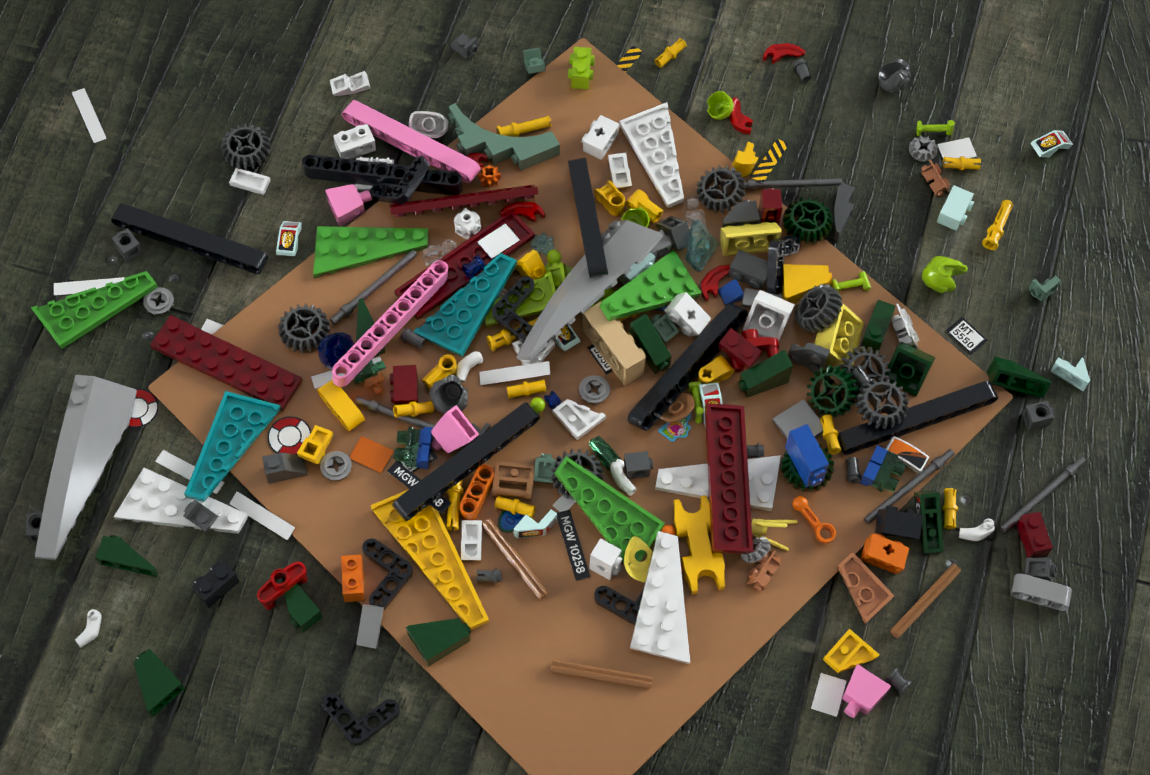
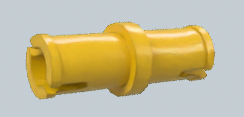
M679 38L673 45L666 47L664 52L654 59L655 64L662 68L671 59L674 60L677 54L687 47L686 42Z
M964 156L959 158L944 157L943 162L950 163L942 164L943 168H956L960 171L964 169L980 170L981 165L974 164L981 163V159L965 158Z
M544 379L530 383L525 381L523 384L507 387L509 399L523 395L528 397L530 394L547 391Z
M412 401L409 404L394 405L393 413L396 418L409 415L416 417L418 414L434 412V405L431 401L420 403Z
M824 415L820 418L823 428L822 435L827 442L829 454H837L841 451L837 438L839 434L834 427L832 416Z
M953 488L944 489V505L942 506V511L944 512L943 528L947 529L956 528V512H958V506L956 505L957 490Z
M498 496L495 501V508L510 511L514 515L518 513L533 518L536 512L535 505L522 503L518 499L510 500Z

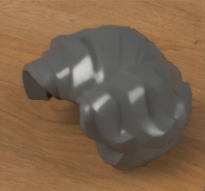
M895 59L893 62L881 66L878 81L882 89L894 93L904 88L911 77L910 65L902 59Z
M449 374L446 378L436 381L430 389L431 402L435 409L443 414L456 405L461 412L467 407L468 391L463 387L461 380L455 375Z

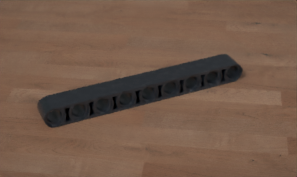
M306 155L302 159L304 174L308 178L370 186L378 182L398 185L409 166L319 155ZM428 169L415 191L459 195L463 190L462 178L457 172Z
M586 157L569 160V170L589 277L608 275Z
M119 204L111 218V222L126 230L128 228L131 232L254 274H261L269 259L268 255L261 250L126 204Z
M727 304L630 411L628 415L629 424L644 431L649 430L689 386V383L698 376L699 370L707 365L721 350L719 349V342L730 328L737 332L746 322L748 311L736 305Z
M983 381L909 407L906 417L901 419L900 424L895 423V426L892 428L887 425V428L883 429L882 425H879L876 429L874 423L868 425V422L838 433L837 438L843 455H849L889 441L893 436L900 437L985 407L997 401L998 395L990 381Z
M528 402L523 403L394 501L392 506L405 521L410 520L535 425L540 419V415Z

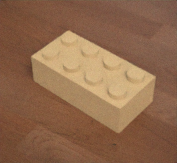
M601 302L583 313L582 330L622 384L626 386L644 375L646 355L641 348H637L633 337L624 331V326L620 320L608 321L600 308Z

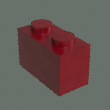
M768 188L762 190L758 208L760 224L763 222H776L779 226L782 213L781 189Z
M732 328L719 342V349L747 370L753 367L761 357L762 351Z
M416 365L393 366V373H390V385H394V390L390 391L391 402H394L395 405L409 404L412 401L418 403Z
M1041 512L1021 515L1016 526L1027 557L1042 558L1048 556L1053 546Z

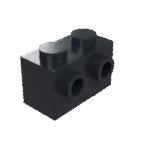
M886 506V509H878L875 533L906 539H920L923 516L917 515L915 510L904 509V512L898 511V507Z
M222 560L220 563L214 564L204 577H199L194 582L192 589L195 595L209 609L239 583V579L236 573Z

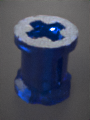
M476 255L474 260L468 264H463L461 267L465 275L472 279L476 273L484 270L486 264L479 255Z

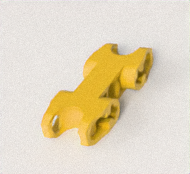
M706 495L700 496V510L696 513L685 511L679 499L673 502V525L676 530V536L678 538L686 536L690 555L681 557L684 579L687 582L691 595L697 594V580L702 576L713 578L718 590L725 589L723 554L712 552L708 533H711L710 504Z

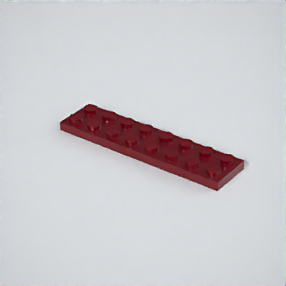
M532 184L409 201L405 204H389L391 215L395 214V217H404L408 212L418 215L424 214V210L430 209L432 212L443 211L444 207L454 210L460 209L461 205L466 204L469 207L480 206V202H486L487 205L497 204L498 200L502 199L505 202L516 201V197L533 199L534 195H538V187Z
M511 209L439 260L446 262L448 265L447 281L417 311L414 317L417 320L453 296L459 289L464 288L470 283L469 280L479 275L484 270V267L495 258H490L478 244L479 240L506 224L519 238L518 242L501 252L506 256H510L534 239L535 233ZM428 268L394 290L398 299Z
M172 315L169 316L150 344L152 349L249 396L280 405L281 411H284L303 381L302 377Z
M706 403L705 425L712 552L750 554L753 553L744 406Z

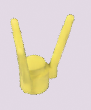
M753 518L752 534L760 538L763 537L762 534H767L768 527L786 528L787 524H797L798 521ZM768 539L771 545L785 551L789 550L788 547Z

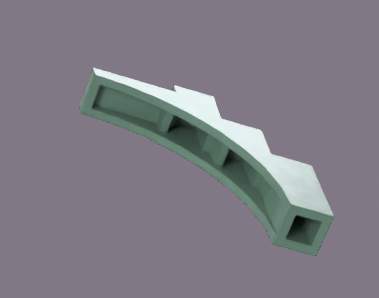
M456 104L449 106V114L447 116L450 123H454L458 136L456 147L458 152L463 153L465 156L471 153L484 152L493 165L511 158L514 165H518L520 170H524L560 155V144L552 131L529 137L499 135L471 122Z

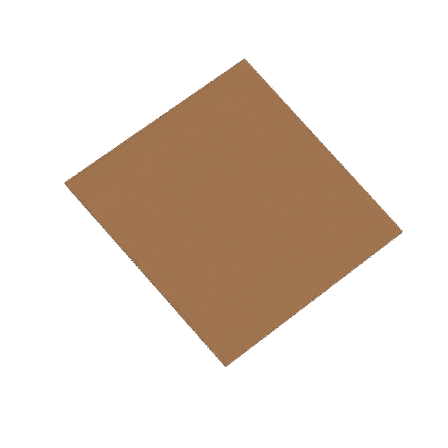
M581 38L545 67L546 71L537 73L475 123L479 127L497 134L496 126L499 125L503 127L511 125V122L519 124L546 116L550 117L551 121L549 123L552 124L551 127L523 133L518 137L536 136L552 131L560 144V155L524 170H520L518 165H514L511 158L495 165L492 164L490 159L488 162L481 161L480 163H483L484 167L489 164L494 168L498 167V173H501L498 186L494 185L491 188L485 185L481 186V180H478L477 174L470 183L462 181L463 190L460 193L467 194L534 184L538 187V195H534L533 199L516 197V201L505 202L502 199L498 200L497 204L487 205L486 202H480V206L469 207L466 204L461 205L460 209L454 210L444 207L443 211L432 212L430 209L424 210V214L418 215L408 212L404 217H395V214L391 215L389 204L394 203L378 201L347 227L428 228V248L416 251L417 256L367 297L364 302L374 323H376L398 300L394 290L467 241V239L455 233L454 225L455 216L465 208L479 215L481 231L501 217L499 212L506 205L515 202H534L538 204L545 212V218L536 214V222H532L524 216L518 215L535 233V238L509 257L516 259L527 251L536 250L544 266H546L548 263L547 253L555 249L561 253L560 262L574 268L585 255L568 161L586 157L593 192L594 189H599L606 185L607 181L610 180L612 182L608 155L626 153L632 183V187L617 188L624 195L625 201L637 189H640L646 193L651 202L663 210V214L656 223L670 216L687 222L694 242L688 244V247L682 250L671 247V251L674 250L701 291L700 283L706 274L720 265L731 266L736 255L723 256L719 239L723 219L730 211L724 209V213H721V210L715 213L713 209L709 211L706 206H702V201H699V194L696 191L699 188L697 183L701 181V175L706 176V170L711 172L712 167L716 170L719 165L722 169L727 165L730 170L733 162L668 108L684 202L667 208L620 126L618 136L602 160L583 152L582 138L585 133H589L591 124L594 120L597 121L600 115L619 123L620 120L663 103L585 38ZM574 47L592 48L591 55H595L594 66L590 68V70H593V81L589 80V90L571 88V79H568V69L572 68V64H569L570 54L574 52ZM458 138L451 142L447 147L458 152L456 147V144L458 143ZM430 165L429 168H428V169L440 170V169H438V168H436V167H434V166H432V165ZM750 176L743 177L745 181L752 179ZM719 185V190L724 194L723 188ZM746 188L744 190L746 195L742 197L743 201L756 200L757 208H759L761 193L765 188H756L755 190H748ZM414 191L407 202L452 195ZM593 192L600 233L602 234L608 229L611 222L615 220L621 221L622 215H611L596 199ZM783 203L779 227L781 228L780 238L792 236V234L787 235V229H784L783 216L787 208ZM795 215L794 219L795 221H798L799 217ZM649 221L648 228L659 232L656 223ZM824 238L821 242L816 240L814 244L811 241L806 244L802 240L797 253L784 256V264L828 265L829 273H832V280L836 279L837 283L859 279L858 274L863 272L862 269ZM314 252L212 334L302 377L303 380L284 411L280 410L229 472L268 511L295 527L291 535L341 585V556L362 555L365 601H358L362 607L363 604L370 605L369 598L388 574L387 571L364 555L362 546L367 539L378 540L411 564L413 575L383 611L381 626L528 775H633L839 572L837 566L851 552L856 555L864 547L865 539L871 534H875L877 523L876 518L870 524H867L864 521V517L919 474L903 462L897 463L886 454L872 486L869 484L865 486L860 484V482L849 483L846 479L848 473L845 460L849 459V457L858 458L859 473L863 477L877 445L885 449L889 441L849 455H843L841 451L837 454H832L831 460L834 461V466L832 467L834 468V473L831 475V480L827 481L825 487L821 486L818 491L813 487L811 492H809L808 488H805L802 492L800 486L794 489L795 483L788 484L789 478H784V471H781V466L783 465L781 460L784 457V452L787 451L785 448L787 439L772 420L803 399L819 419L825 415V413L819 414L820 408L813 409L815 403H809L812 396L806 395L808 392H811L807 385L812 384L809 379L811 377L815 378L814 372L805 366L792 363L793 368L789 383L747 398L738 386L741 373L747 370L743 367V371L734 372L728 379L718 383L722 404L744 406L747 445H757V443L763 445L764 456H760V458L781 455L772 511L751 508V524L753 518L797 520L798 523L787 524L786 528L768 527L767 534H762V536L788 547L789 550L785 551L773 545L770 546L769 551H776L774 555L781 558V564L774 575L766 572L771 579L765 589L760 592L754 589V584H745L749 579V572L756 568L759 562L746 563L741 558L742 554L722 553L725 563L724 590H718L713 578L702 576L697 580V594L691 595L682 570L690 664L630 649L635 625L604 609L595 602L594 593L600 586H607L636 602L644 589L645 582L632 578L626 571L623 561L620 564L622 565L620 572L617 576L613 575L611 580L589 569L590 554L600 538L604 541L606 540L577 502L568 510L572 514L590 577L576 581L558 519L545 536L517 539L514 537V531L504 532L499 528L498 518L503 510L495 508L497 497H492L491 488L475 520H482V523L487 519L493 521L548 592L547 596L541 600L537 598L482 527L481 560L461 561L488 616L489 623L471 630L470 642L428 667L407 635L406 627L414 624L459 618L462 624L464 622L371 509L372 504L409 489L388 473L387 470L396 462L393 458L395 455L419 442L420 430L423 428L380 412L374 413L369 411V408L355 403L357 396L370 401H378L380 405L393 409L395 403L391 402L390 391L394 390V385H390V373H393V366L416 365L418 403L431 401L430 390L422 382V379L439 364L442 356L452 355L458 365L460 360L474 351L480 352L483 362L471 368L466 381L462 383L463 387L468 391L469 398L467 407L462 413L470 423L478 426L480 431L486 423L491 424V427H493L523 403L528 402L530 405L532 399L536 397L542 398L546 404L545 409L538 413L540 419L535 425L482 465L491 466L495 473L496 461L535 465L536 457H540V454H551L552 458H555L557 462L558 455L563 457L564 451L570 454L571 449L574 450V453H578V449H581L584 454L588 450L589 457L595 455V461H600L599 467L603 468V473H601L603 474L602 481L663 521L664 525H672L673 527L674 500L679 499L682 507L688 513H696L700 510L701 498L655 490L658 470L708 464L706 428L704 421L700 424L695 422L694 408L690 413L691 419L688 421V425L691 426L688 436L686 438H677L674 442L669 441L658 432L659 428L667 423L660 418L647 431L629 424L628 415L630 411L667 370L654 374L645 362L644 375L626 386L622 384L614 372L606 375L587 349V347L592 345V342L582 330L583 314L580 312L574 317L575 321L570 326L581 342L566 351L555 344L553 350L542 361H549L550 375L480 385L479 372L523 365L516 358L517 354L512 343L508 346L504 345L496 348L494 352L490 350L486 336H493L500 333L502 329H505L500 324L487 327L484 320L463 357L429 341H425L423 347L418 349L408 342H402V339H400L401 333L405 328L412 329V332L417 327L420 328L429 316L432 317L440 310V307L447 301L445 300L417 320L413 316L385 345V353L376 356L381 358L384 369L354 377L348 385L341 387L365 418L363 423L351 431H347L320 398L317 392L318 388H314L311 376L332 371L333 366L356 343L358 306L353 309V313L348 317L345 316L335 325L332 324L330 319L340 311L344 304H349L407 254H397L393 258L378 259V262L351 269L344 268L337 270L336 273L330 274L329 272L314 278ZM768 252L750 253L768 261ZM518 271L513 273L506 282L504 289L507 291L521 278ZM868 274L866 275L871 286L869 291H864L863 286L839 290V294L842 297L841 302L864 322L858 345L859 351L878 300L896 306L892 317L894 315L901 316L896 305L897 303L901 309L905 308L912 320L913 329L919 337L920 341L917 342L919 350L936 357L918 395L915 396L907 392L906 399H909L908 407L983 381H990L988 375ZM727 275L718 283V289L732 281V277ZM616 279L618 283L610 288L615 292L624 286L618 279ZM738 281L743 293L745 292V288L761 290L758 288H752L751 286H749V284ZM767 282L762 291L767 292ZM719 292L716 298H714L712 293H708L709 300L706 302L701 294L698 298L693 299L711 317L705 328L725 307ZM743 300L733 303V305L746 309L749 314L750 309L742 307ZM800 302L794 303L795 305L788 323L779 340V352L786 350L788 354L792 344L805 347L806 343H815L817 333L807 332L795 320L796 315L794 312L797 309L796 305ZM306 303L308 307L314 305L315 309L320 307L322 313L325 312L326 319L329 320L330 332L328 333V339H324V345L318 344V350L313 347L311 352L305 349L302 354L300 349L294 352L292 347L288 349L286 343H282L278 333V324L280 323V317H284V311L290 312V306L296 309L297 304L300 307H304ZM652 309L641 312L633 318L630 316L621 323L624 326V331L629 334L630 323L642 315L646 314L651 319L658 313L663 315L666 312ZM541 313L524 317L523 319L529 322L538 318ZM892 318L878 357L881 355L885 356L882 362L888 361L890 363L900 343L897 338L898 334L895 333L891 323ZM517 320L510 322L511 328L520 325V322ZM294 322V323L292 324V326L290 327V330H291L292 327L296 324V322ZM676 323L674 324L680 332L664 343L672 356L670 367L699 336L689 337L685 335ZM745 323L737 331L738 334L741 335ZM317 326L316 330L312 332V335L317 331L319 326ZM722 350L710 361L712 362L715 358L722 355L731 365L730 357ZM767 351L761 352V357L754 366L768 359ZM858 357L854 361L853 366L861 365L865 357ZM352 360V361H350V362H351V363H357L358 361ZM872 361V369L878 372L875 363ZM177 362L148 387L149 391L203 446L225 391L254 398L181 362ZM448 364L444 368H450L452 365ZM699 374L692 382H697ZM598 375L608 382L610 392L604 402L597 404L587 403L586 400L581 398L579 386L584 378ZM830 376L831 380L834 379L836 384H842L838 378ZM545 380L546 392L530 394L528 397L526 395L511 399L508 397L507 387L520 385L525 381L530 383ZM821 383V386H820V393H821V392L823 391V389H824L822 383ZM992 385L998 395V400L994 403L898 438L915 446L929 456L922 471L937 456H942L949 449L953 450L955 455L945 462L946 466L1012 400L1013 396L1003 387ZM591 387L590 393L595 392L598 394L599 388L594 389ZM688 387L682 392L692 396V392L688 391ZM833 388V389H832L829 393H827L826 395H828V394H833V393L835 392V390H838L839 388H836V389ZM845 390L841 394L843 400L845 398ZM890 396V397H891V400H892V401L895 403V405L897 406V404H896L894 398H893L892 396ZM569 399L578 405L589 407L591 411L599 414L604 413L606 419L579 440H576L553 415L552 410ZM823 399L826 404L835 407L834 403H831L829 399ZM884 399L883 402H880L879 408L881 407V405L885 404L886 399ZM868 401L870 408L874 411V407ZM856 404L851 406V411H845V415L841 416L839 414L836 418L832 416L834 427L838 433L869 422L868 419L862 421L864 414H858L860 408H857ZM434 407V412L418 414L415 418L436 425L444 414L437 411ZM289 416L304 420L309 425L311 432L315 425L333 432V437L325 450V455L333 451H341L350 456L361 436L394 450L382 473L351 460V471L347 477L342 478L340 481H331L324 477L320 469V463L315 464L304 459L307 470L306 476L269 484L262 459L263 456L277 454L268 443L270 427L277 420ZM821 434L815 439L818 444L821 443L822 445L821 449L827 448L828 450L827 442L824 440L823 435ZM471 441L450 453H447L443 448L436 450L432 446L431 449L437 456V459L429 463V469L420 468L413 472V474L421 480L469 445ZM648 451V457L653 460V469L650 470L649 477L629 479L636 487V492L629 496L616 485L610 465L617 459L624 461V454ZM758 456L747 457V459L758 458ZM334 460V467L332 468L338 472L339 467L342 465H338L336 460ZM581 464L583 468L589 469L587 466ZM944 467L940 470H935L892 506L898 507V511H900L914 497V492H919ZM476 470L463 479L462 487L464 488V493L460 497V502ZM487 474L481 476V478L487 479L490 477ZM534 481L531 500H525L522 497L498 496L510 500L518 499L522 503L535 505L536 512L532 519L539 524L551 509L556 513L559 512L552 505L564 493L559 495L558 489L553 487L554 482ZM499 484V487L526 490L527 487L516 484ZM475 491L472 494L477 496L480 495L482 492ZM445 492L442 496L449 501V495ZM795 497H805L809 508L821 523H829L835 528L836 537L831 543L823 544L817 540L813 528L801 512L793 508L792 501ZM448 508L443 513L439 512L445 527L447 526ZM466 508L464 511L469 513L474 509ZM459 511V530L454 531L452 525V531H447L461 559L463 519ZM827 530L820 531L822 538H830V533ZM708 533L712 550L711 533ZM686 536L678 538L680 564L681 557L690 556ZM655 540L653 541V543H652L651 546H650V549L652 550V552H653ZM375 545L373 547L368 546V552L373 550L379 556L380 553L376 551ZM647 552L640 562L647 558ZM390 555L382 558L384 564H390L393 561V557ZM397 561L396 567L400 569V574L403 572L407 574V568L401 569L398 566L399 561ZM497 568L502 571V581L497 584L495 582L476 581V576H478L476 574L477 569L495 570ZM388 582L385 588L393 591L396 589L397 584L395 582ZM381 591L383 596L379 600H374L375 605H377L378 603L381 605L383 604L382 598L385 595L383 591ZM607 593L599 594L601 600L607 598ZM612 597V600H610L609 605H612V601L615 597ZM619 601L615 604L617 610L623 611L627 605ZM630 606L627 615H629V613L632 612L633 607ZM553 660L651 676L653 679L652 686L648 689L551 671V664Z

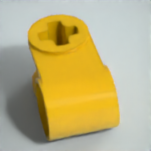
M609 180L606 182V185L599 189H594L593 192L596 199L611 215L620 216L624 213L625 197L613 182Z
M718 356L699 370L697 382H701V384L720 383L728 379L734 373V369L724 356Z

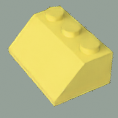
M776 222L723 227L719 235L722 255H736L738 250L749 254L768 252L770 242L780 238L781 228Z
M844 304L840 307L842 311L838 313V318H835L834 323H831L829 328H824L822 332L818 331L814 344L830 350L826 362L827 366L832 365L834 367L839 366V364H845L841 360L842 357L848 358L846 353L848 351L853 353V348H858L864 322Z

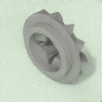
M922 136L919 138L914 137L910 142L909 152L918 161L926 162L934 159L937 155L938 146L935 144V140L929 139V136L926 138ZM921 146H923V147L927 146V149H926V150H925V149L920 150V147H921Z
M158 287L144 297L143 304L148 312L154 315H163L166 311L170 312V308L174 306V297L168 289ZM159 299H162L163 303H160L157 306L155 301H159Z
M591 375L581 381L579 392L581 398L586 400L587 403L597 404L604 402L609 396L610 386L603 377ZM591 387L594 389L599 388L598 394L595 392L590 393Z
M333 451L326 454L320 463L322 474L331 481H340L342 478L347 477L352 467L349 456L341 451ZM334 460H336L338 465H342L339 467L338 472L332 468L334 467Z
M764 536L760 538L755 537L753 540V553L742 554L741 558L743 561L753 563L761 560L770 550L771 544L769 540Z

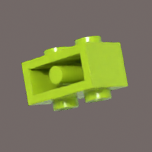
M574 47L573 54H570L569 64H572V68L568 69V79H571V88L589 90V80L593 81V70H590V68L594 66L595 55H591L592 48Z

